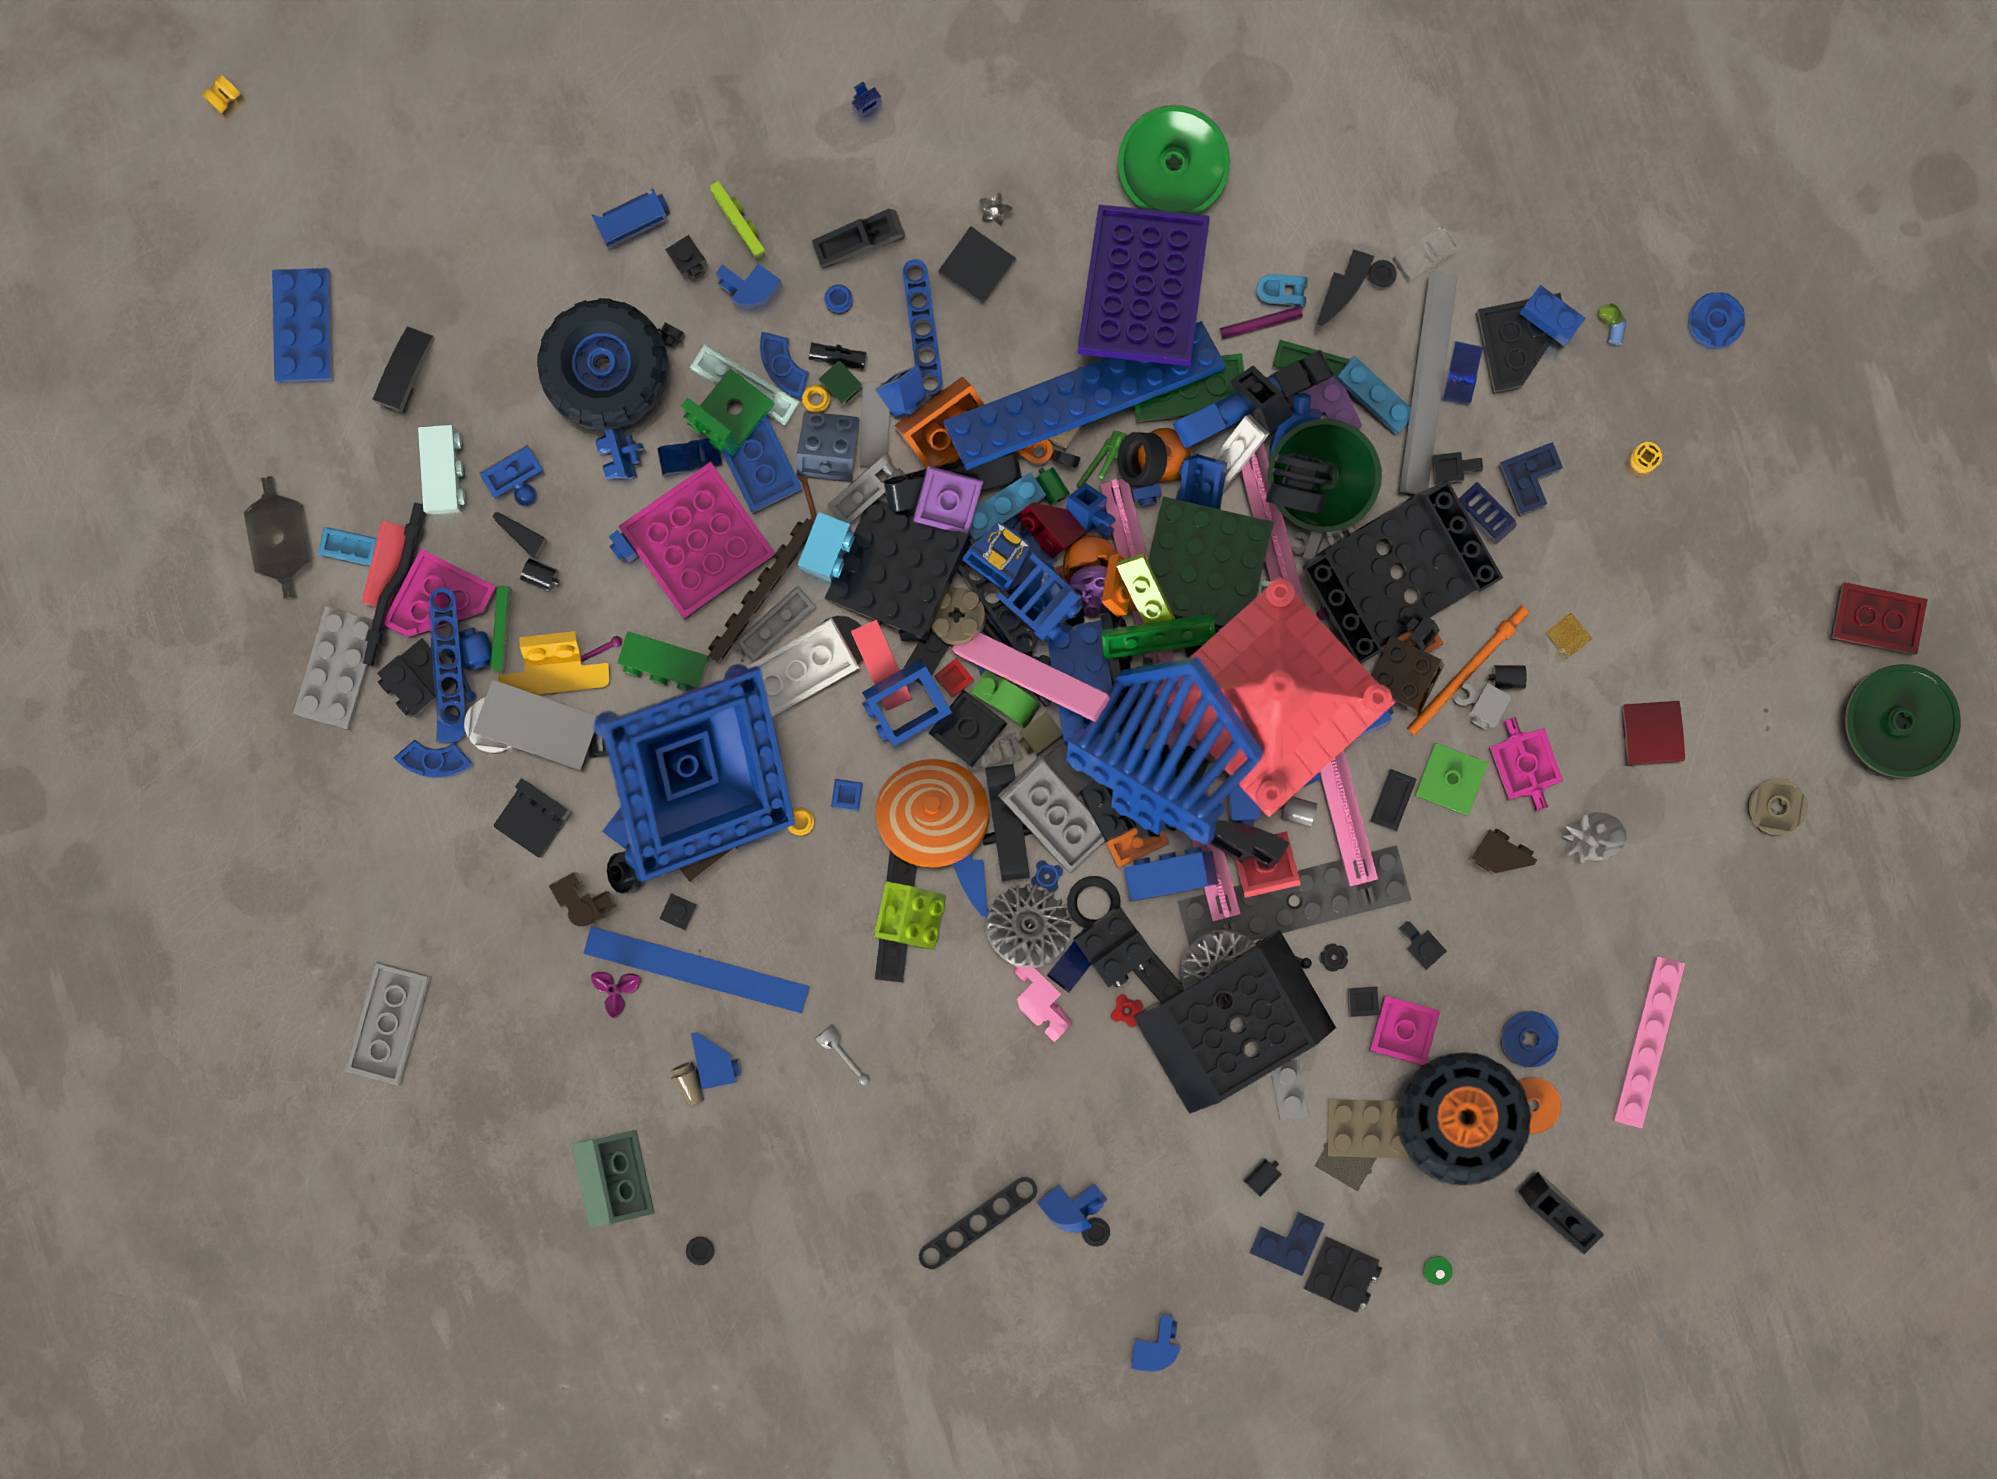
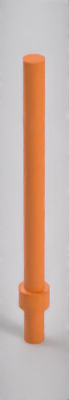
M1523 605L1507 621L1504 619L1497 626L1498 631L1407 727L1410 733L1415 736L1506 638L1509 639L1516 632L1515 628L1530 613Z

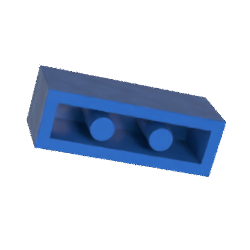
M1201 847L1186 849L1185 855L1176 857V852L1159 855L1160 860L1154 862L1150 861V857L1133 860L1134 866L1124 868L1130 901L1219 884L1213 852H1202Z

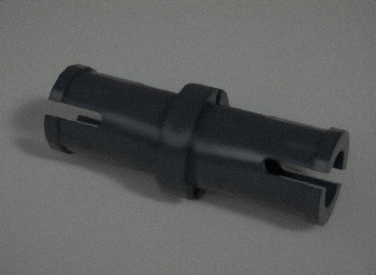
M811 342L808 360L833 363V365L841 361L845 366L864 369L867 352L842 348V345L838 344L836 346H828Z

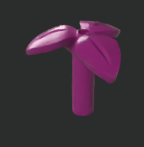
M595 972L591 974L593 986L599 992H606L609 995L604 1001L606 1012L611 1018L617 1017L625 1006V1001L620 993L632 994L639 986L640 977L632 973L624 974L620 977L618 984H614L613 977L609 973Z

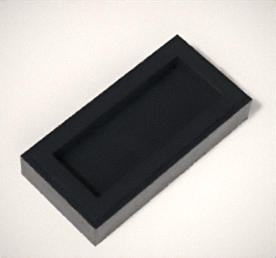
M1389 769L1370 822L1397 832L1417 779Z

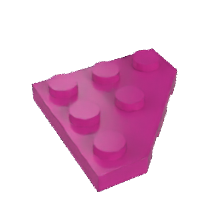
M420 549L385 617L384 625L407 637L429 631L428 597L434 590L441 587L448 588L455 596L457 621L484 613L497 587ZM436 594L434 597V603L438 608H447L449 600L446 595ZM439 622L436 628L448 625V623Z

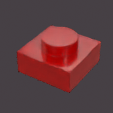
M957 658L934 675L952 698L974 681Z

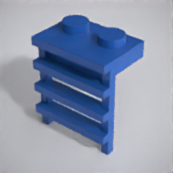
M1033 553L1029 558L1037 564L1034 570L1009 598L1001 592L996 597L1034 629V634L1042 641L1054 640L1063 630L1062 624L1068 617L1072 619L1082 608L1081 602L1085 598ZM1044 570L1050 577L1020 610L1013 603L1039 573ZM1055 581L1059 583L1063 588L1034 621L1031 620L1026 614Z

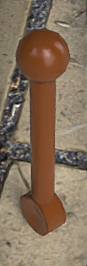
M797 475L803 484L811 513L810 520L814 523L817 514L807 481L809 476Z

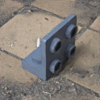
M805 411L797 451V475L852 481L859 417Z

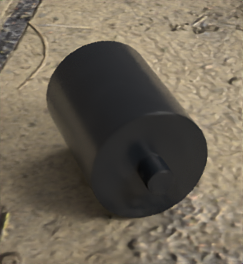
M531 558L526 561L520 576L521 581L550 592L554 584L558 586L560 580L556 579L558 575L557 569Z
M1494 665L1493 674H1488V680H1493V686L1498 689H1525L1527 681L1526 665Z
M1264 1158L1243 1181L1261 1197L1281 1177L1282 1174L1276 1169L1279 1163L1275 1160L1271 1164Z

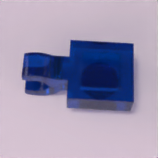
M864 81L853 87L856 95L853 97L855 100L851 103L852 109L858 118L882 103L881 95L875 87L868 90Z

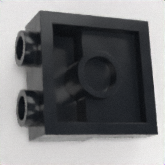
M423 638L418 640L401 656H396L377 673L381 677L378 684L388 695L393 692L398 697L399 701L396 702V705L406 716L411 713L417 718L436 702L431 647ZM444 678L441 682L444 692L449 691L456 685L451 678Z
M1119 905L1073 938L1108 988L1112 985L1119 987L1129 979L1128 973L1135 968L1138 971L1143 970L1151 964L1152 960L1150 957L1155 955Z
M1325 1236L1303 1289L1357 1313L1359 1308L1365 1309L1371 1294L1366 1291L1370 1282L1376 1283L1382 1270V1267L1378 1266L1380 1260Z

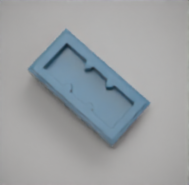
M324 527L318 554L370 566L377 538Z

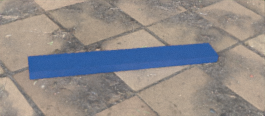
M592 926L583 953L801 1014L810 987Z

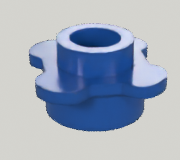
M1041 860L1036 864L1037 872L1032 877L1031 883L1033 886L1037 884V887L1041 886L1047 888L1049 892H1055L1058 889L1057 882L1059 876L1063 874V869L1059 865L1052 866L1047 864L1046 861ZM1048 873L1050 878L1046 879L1044 875Z

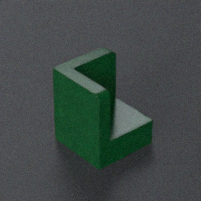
M841 361L836 362L819 378L820 384L828 390L829 394L842 408L863 390L862 384Z

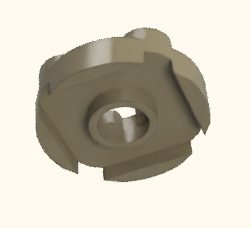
M962 588L947 590L931 626L933 632L942 641L951 645L966 644L972 641V638L978 632L980 633L983 630L986 622V613L978 595ZM955 611H960L965 616L955 623L950 615Z
M1774 778L1761 783L1750 797L1749 813L1753 824L1771 835H1784L1795 830L1802 824L1807 815L1808 805L1805 795L1802 794V791L1794 782L1788 779ZM1776 799H1781V804L1785 805V811H1780L1779 815L1775 814L1774 809L1771 808V803H1775Z

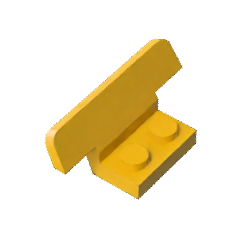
M576 631L519 637L525 672L498 675L499 682L540 695L605 687L610 681L609 663L582 665L580 644Z

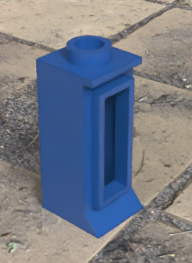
M652 188L651 194L646 192L603 213V217L592 215L607 247L668 219L665 210L669 209L663 194L656 195Z

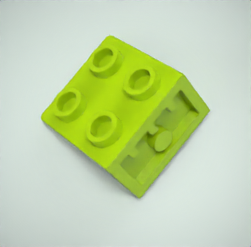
M886 881L874 937L934 950L945 907L946 895Z

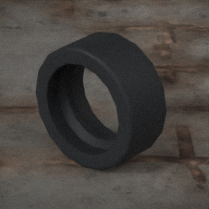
M1132 432L1124 438L1118 451L1117 463L1123 480L1129 485L1153 486L1161 480L1167 466V451L1160 436L1155 433ZM1143 444L1146 462L1141 472L1138 463V450Z
M1087 876L1078 880L1071 888L1067 898V909L1071 918L1079 926L1088 928L1099 920L1084 917L1077 907L1078 896L1087 887L1098 886L1108 893L1111 905L1108 913L1118 905L1121 907L1119 892L1116 886L1108 879L1100 876Z

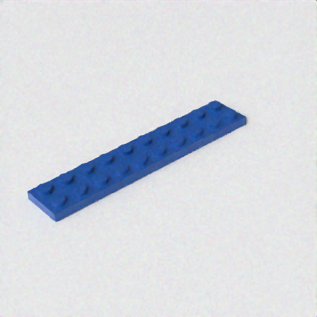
M1200 321L1196 323L1191 366L1107 357L944 420V427L965 469L968 470L1225 370V362L1203 322Z

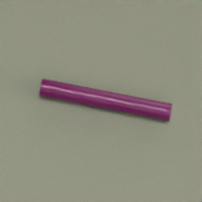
M1298 306L1219 328L1221 338L1224 339L1301 318L1303 313L1301 307Z

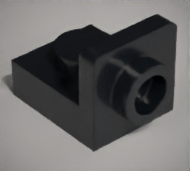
M689 234L665 249L684 279L689 276L691 279L704 272V266L707 265V261Z

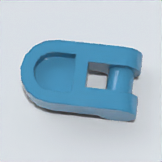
M1267 274L1258 282L1257 295L1265 303L1304 307L1306 306L1304 287H1307L1308 278L1294 275ZM1285 285L1293 287V295L1285 294Z

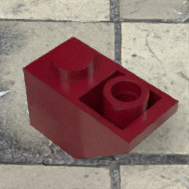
M1032 502L1017 515L1026 530L1030 531L1040 544L1042 550L1052 559L1086 532L1068 509Z

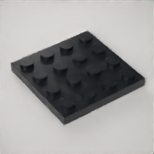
M877 499L864 510L853 535L855 538L849 552H845L842 558L844 559V566L839 578H833L825 599L925 640L971 537L960 531L952 532L914 522V513L906 510L890 511L888 503Z

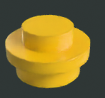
M798 807L793 809L795 825L787 828L791 833L798 836L808 834L814 827L813 814L806 808Z

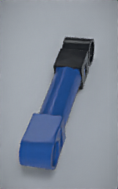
M1319 350L1274 372L1266 378L1284 394L1286 399L1334 374L1322 350ZM1236 392L1172 424L1184 448H1188L1242 420L1246 415L1253 414Z

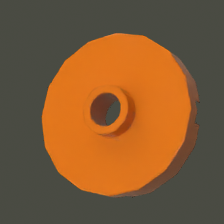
M1528 1077L1518 1080L1526 1092L1525 1095L1528 1103L1531 1100H1535L1538 1103V1108L1535 1111H1531L1530 1133L1537 1134L1547 1131L1556 1123L1560 1116L1561 1101L1559 1093L1552 1084L1542 1078Z

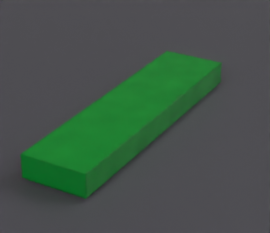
M1213 614L1101 630L1104 659L1204 645L1216 634L1215 618Z

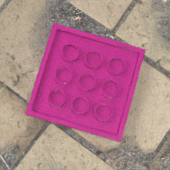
M711 462L618 526L683 619L775 555L771 546Z

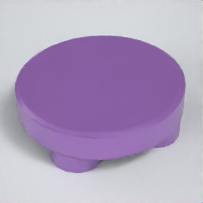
M1087 566L1076 571L1070 579L1069 585L1085 598L1081 605L1084 613L1089 617H1097L1100 613L1111 611L1101 602L1108 567Z

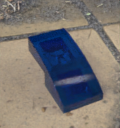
M1455 341L1443 397L1471 403L1478 376L1477 372L1483 350L1482 346Z
M709 438L657 448L662 476L697 471L709 462L714 467L721 466L720 452L709 442Z
M1073 941L1047 976L1069 993L1091 966V963L1077 943Z

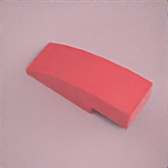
M877 620L851 631L874 684L899 671ZM904 686L881 700L886 711L912 700L907 686Z

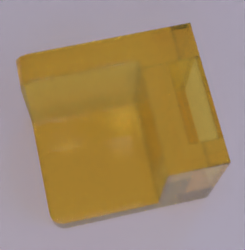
M1569 613L1547 631L1548 637L1566 659L1592 640V637L1572 613Z

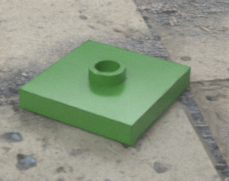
M1434 743L1415 796L1468 816L1488 762L1439 743Z

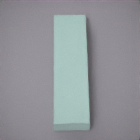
M706 344L702 346L690 366L691 370L717 385L731 368L775 403L767 416L783 426L787 425L800 401Z

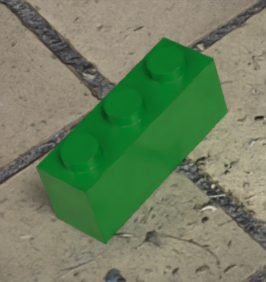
M627 631L617 664L624 667L622 671L624 673L639 677L640 672L650 675V681L665 685L668 680L677 683V689L688 692L702 687L710 657Z

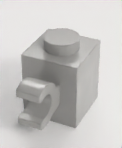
M1464 683L1461 687L1469 692L1468 699H1462L1456 696L1455 702L1462 706L1473 703L1474 705L1468 714L1473 717L1472 722L1483 729H1487L1488 726L1494 728L1512 696L1489 683L1484 685L1481 692L1476 691L1470 684Z

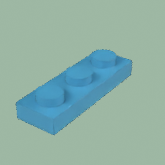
M1356 356L1351 357L1335 376V379L1394 434L1399 433L1410 419L1411 407Z
M1032 472L976 506L969 530L975 542L998 522L1006 523L1032 502L1037 503L1046 497L1045 492Z

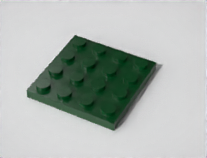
M1163 496L1148 562L1173 615L1189 618L1213 614L1215 626L1224 627L1257 596L1273 522Z

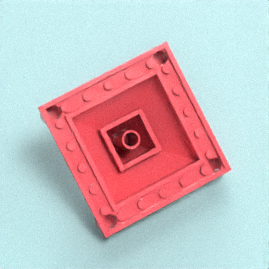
M1281 576L1270 582L1262 593L1190 657H1197L1202 661L1264 752L1263 759L1238 785L1268 817L1276 812L1396 702L1392 698L1389 689L1384 685H1380L1298 597L1294 592L1292 584L1282 579ZM1184 676L1180 677V682L1174 688L1170 696V699L1166 705L1168 708L1170 707L1172 700ZM1163 679L1162 685L1159 687V689H1158L1157 692H1156V695H1157V696L1159 695V693H1160V691H1161V689H1162V687H1163V685H1164V683H1165V681H1166L1167 679ZM1196 682L1192 685L1177 717L1184 726L1201 698V689ZM1211 704L1193 733V736L1199 742L1202 741L1218 716ZM1227 727L1222 730L1209 750V753L1215 760L1232 742L1233 736ZM1242 749L1238 751L1224 768L1230 776L1247 759Z

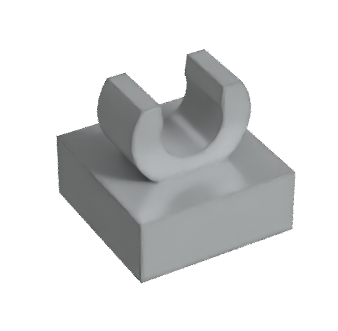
M1311 531L1310 537H1308L1303 532H1297L1296 538L1304 540L1305 545L1302 548L1292 546V552L1296 555L1304 554L1303 561L1308 563L1318 554L1323 535Z

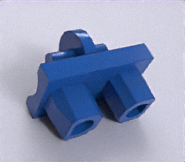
M624 429L605 430V435L595 440L599 453L607 454L611 452L613 458L612 462L603 465L605 477L607 479H633L637 477L634 464L640 462L638 452L644 450L643 443L635 444L633 436H626Z

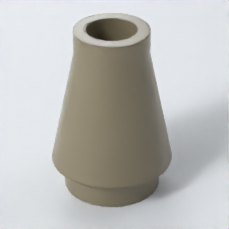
M692 1062L681 1064L671 1070L673 1075L671 1080L687 1101L688 1106L698 1104L704 1100L697 1067L693 1066Z

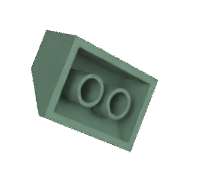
M636 1130L571 1144L589 1228L609 1225L654 1213Z

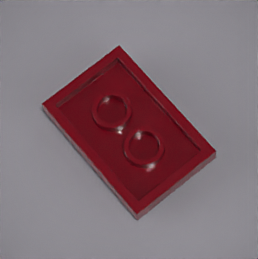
M1844 582L1841 587L1832 639L1916 655L1918 654L1928 599Z

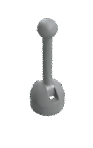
M833 1024L815 1038L822 1047L826 1049L834 1048L858 1076L860 1084L866 1085L869 1082V1076L862 1073L839 1046L840 1034Z

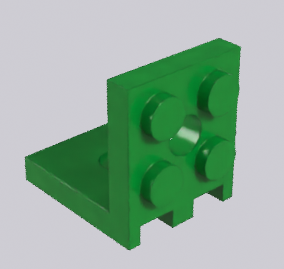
M730 368L700 406L687 397L682 403L681 408L685 414L683 418L688 422L687 425L699 435L702 432L705 433L710 439L709 442L721 452L725 449L733 456L773 408L775 403ZM734 401L743 404L742 411L736 415H732L727 411L728 405Z

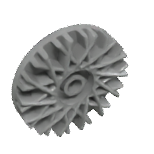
M1018 884L1014 889L1010 887L1006 893L1001 892L991 906L986 919V932L993 949L1009 963L1025 968L1042 967L1056 960L1066 948L1071 935L1070 927L1072 921H1069L1071 918L1070 914L1067 915L1065 912L1066 904L1061 905L1062 899L1057 901L1053 898L1055 894L1053 891L1047 894V888H1044L1043 891L1038 890L1037 884L1033 888L1030 887V884H1026L1024 888H1019Z
M1215 930L1200 936L1186 950L1181 962L1180 979L1183 989L1188 988L1256 948V945L1247 936L1233 930ZM1220 993L1216 998V1004L1220 1008H1226L1231 1003V996L1228 993Z

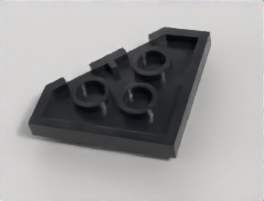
M1561 293L1554 294L1562 300ZM1529 299L1477 310L1494 392L1522 387L1553 341L1551 336L1520 314V311Z

